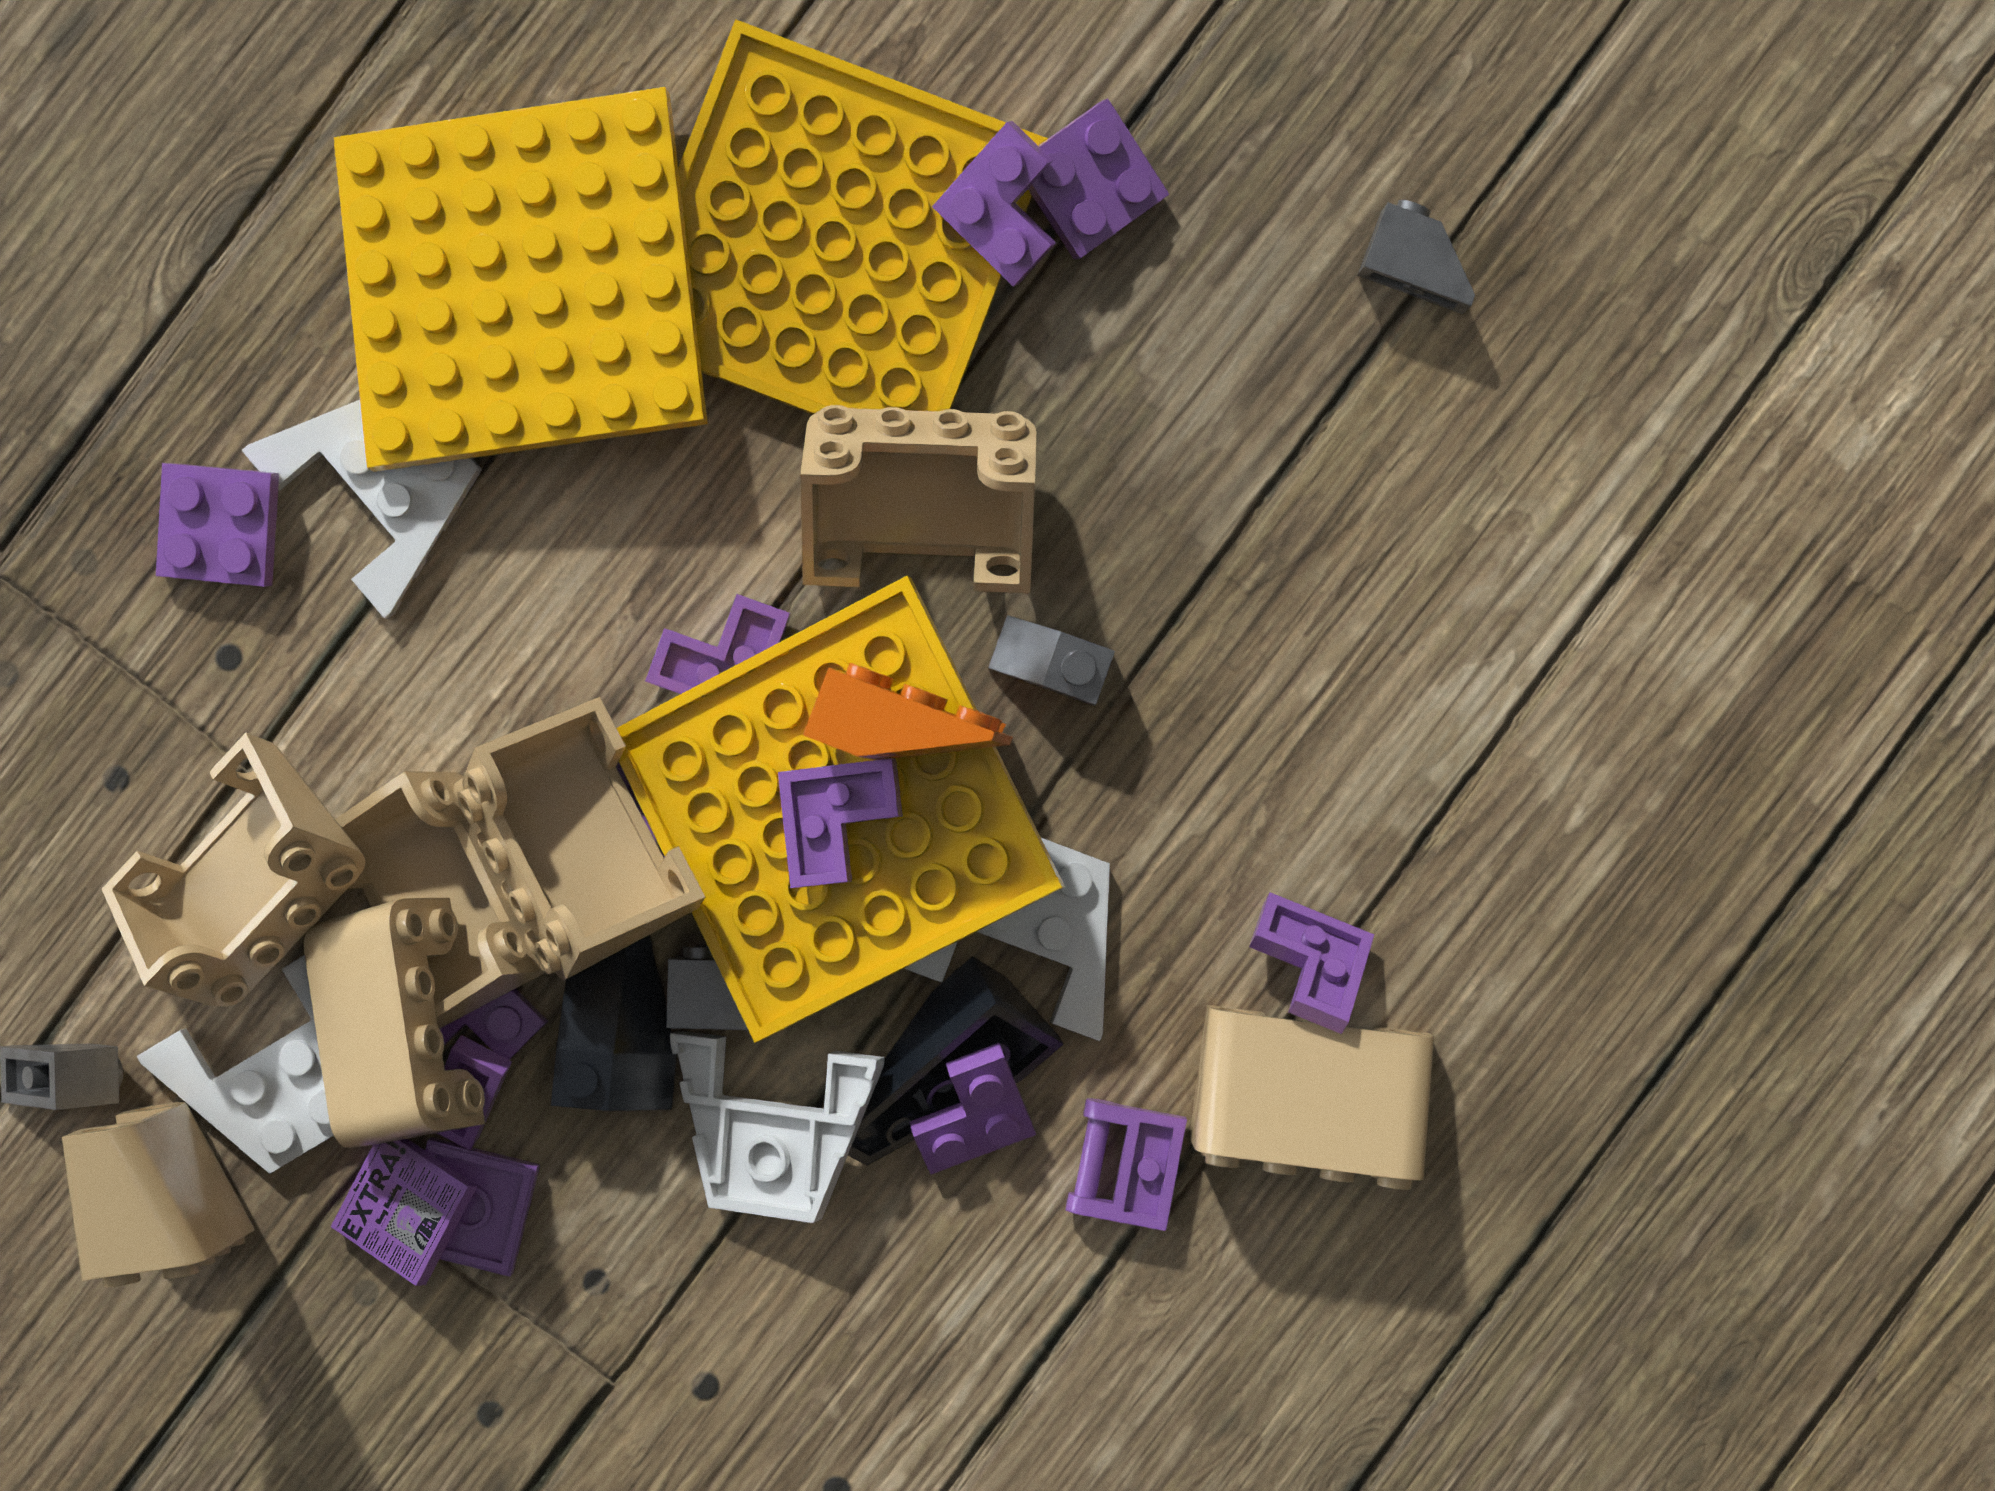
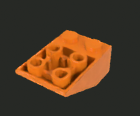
M849 663L846 673L828 668L803 733L806 737L857 757L875 760L1007 746L1011 744L1013 738L998 731L1002 723L1000 719L959 705L955 715L944 710L948 699L904 684L901 693L893 691L891 686L894 678L853 663Z

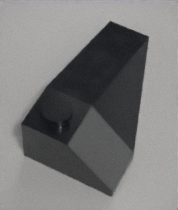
M651 934L566 979L556 1046L551 1106L601 1111L672 1110L678 1053L673 1055L671 1049L670 1033L672 1032L671 1028H667L666 999L655 963Z
M972 956L930 993L885 1057L883 1069L848 1156L868 1166L915 1140L910 1121L960 1103V1099L949 1076L946 1062L1000 1043L1015 1082L1018 1083L1056 1052L1064 1043L1055 1030L1006 976Z

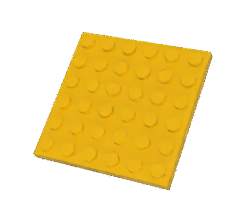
M735 19L678 167L702 373L812 415L830 405H842L847 408L858 409L898 407L912 411L952 409L1002 275L932 206L1006 122ZM1020 128L1037 145L1048 139ZM1029 190L1016 202L1025 213H1027L1033 197Z
M666 87L334 137L368 469L377 472L708 424L671 99Z
M909 576L897 580L616 728L626 746L619 763L664 856H666L669 850L679 846L705 895V899L700 907L692 911V914L754 1043L760 1042L1065 887L996 747L896 759L903 817L846 824L852 882L790 888L778 772L875 760L857 757L803 735L828 668L846 673L849 663H853L894 678L891 686L893 691L901 693L904 684L948 699L944 710L955 715L959 705L977 710L912 578Z

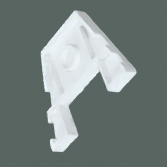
M360 400L263 438L242 449V452L259 471L279 473V491L321 455H324L393 536L395 542L351 579L386 619H389L396 613L402 603L400 601L412 580L419 575L427 561L426 557L441 532L446 530L482 471L473 458L377 472L371 471L367 468Z
M1041 838L1065 887L977 932L1069 966L1067 977L1050 1022L1100 1041L1103 1034L1110 863ZM957 942L904 969L943 982Z
M305 955L282 968V971L311 1017V1020L218 1077H215L186 1028L179 1030L136 1056L146 1069L269 1174L334 1136L329 1122Z
M681 1030L670 1033L673 1055L678 1053L684 1081L679 1082L684 1103H689L696 1130V1135L692 1139L708 1208L815 1223L821 1220L883 1069L884 1057L842 1051L829 1053L824 1109L723 1095L726 1036Z

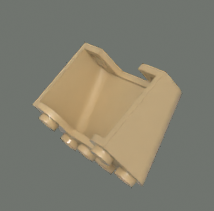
M830 405L813 414L807 422L800 473L803 585L860 587L863 552L975 556L974 591L1030 593L1037 431L1035 425L1021 414L1012 411L993 414L966 413L955 409L912 411L898 407L858 409L847 408L842 405ZM837 558L846 561L848 565L838 570H829L820 567L818 563L825 559ZM1004 564L1010 565L1018 571L1010 576H997L990 573L988 569L995 565Z
M600 697L475 747L463 778L464 790L458 792V802L465 818L470 824L477 822L486 840L483 843V849L490 867L496 874L503 873L512 890L509 892V901L515 916L522 924L529 923L538 941L535 943V952L542 968L549 975L555 972L563 981L698 909L705 899V895L679 846L669 850L665 858L663 857L622 780L616 766L626 746Z
M247 732L210 771L213 780L247 792V794L181 865L136 851L102 888V892L144 986L210 1006L228 1007L241 1002L358 879L366 863L362 852L281 750L273 743ZM248 758L254 771L248 773L237 772L238 765ZM141 874H157L155 881L145 888L130 889L128 887L130 882Z
M404 771L335 820L362 852L366 860L363 872L348 889L363 888L371 907L401 898H450L451 908L458 923L457 937L448 953L427 957L429 970L435 981L433 998L437 1024L440 1029L546 972L537 958L535 943L538 941L529 923L522 924L512 910L509 901V892L512 890L502 872L496 874L486 859L483 849V843L486 840L477 822L470 824L460 808L458 792L464 790V776L456 772Z
M401 898L316 923L305 934L304 955L329 1122L333 1135L343 1147L357 1148L485 1124L483 1114L485 1097L479 1081L474 1079L467 1070L455 1069L445 1071L443 1063L444 1039L437 1024L433 998L435 981L429 970L427 957L448 953L457 937L458 923L451 908L450 898Z
M1206 1005L1190 1131L1192 1145L1195 1150L1201 1152L1202 1156H1205V1163L1214 1166L1238 1168L1240 1159L1261 1161L1263 1162V1171L1275 1174L1296 1175L1297 1167L1300 1166L1320 1169L1319 1177L1326 1180L1354 1182L1355 1174H1363L1376 1178L1377 1185L1411 1190L1412 1180H1424L1434 1036L1425 1032L1374 1026L1373 1030L1346 1027L1343 1033L1340 1034L1312 1022L1267 1017L1260 1011Z
M186 1102L131 1108L116 1115L117 1124L80 1129L62 1137L82 1281L103 1278L104 1287H117L141 1281V1272L162 1270L163 1279L191 1276L200 1273L201 1266L215 1263V1257L231 1253V1247L246 1243L245 1236L255 1230Z

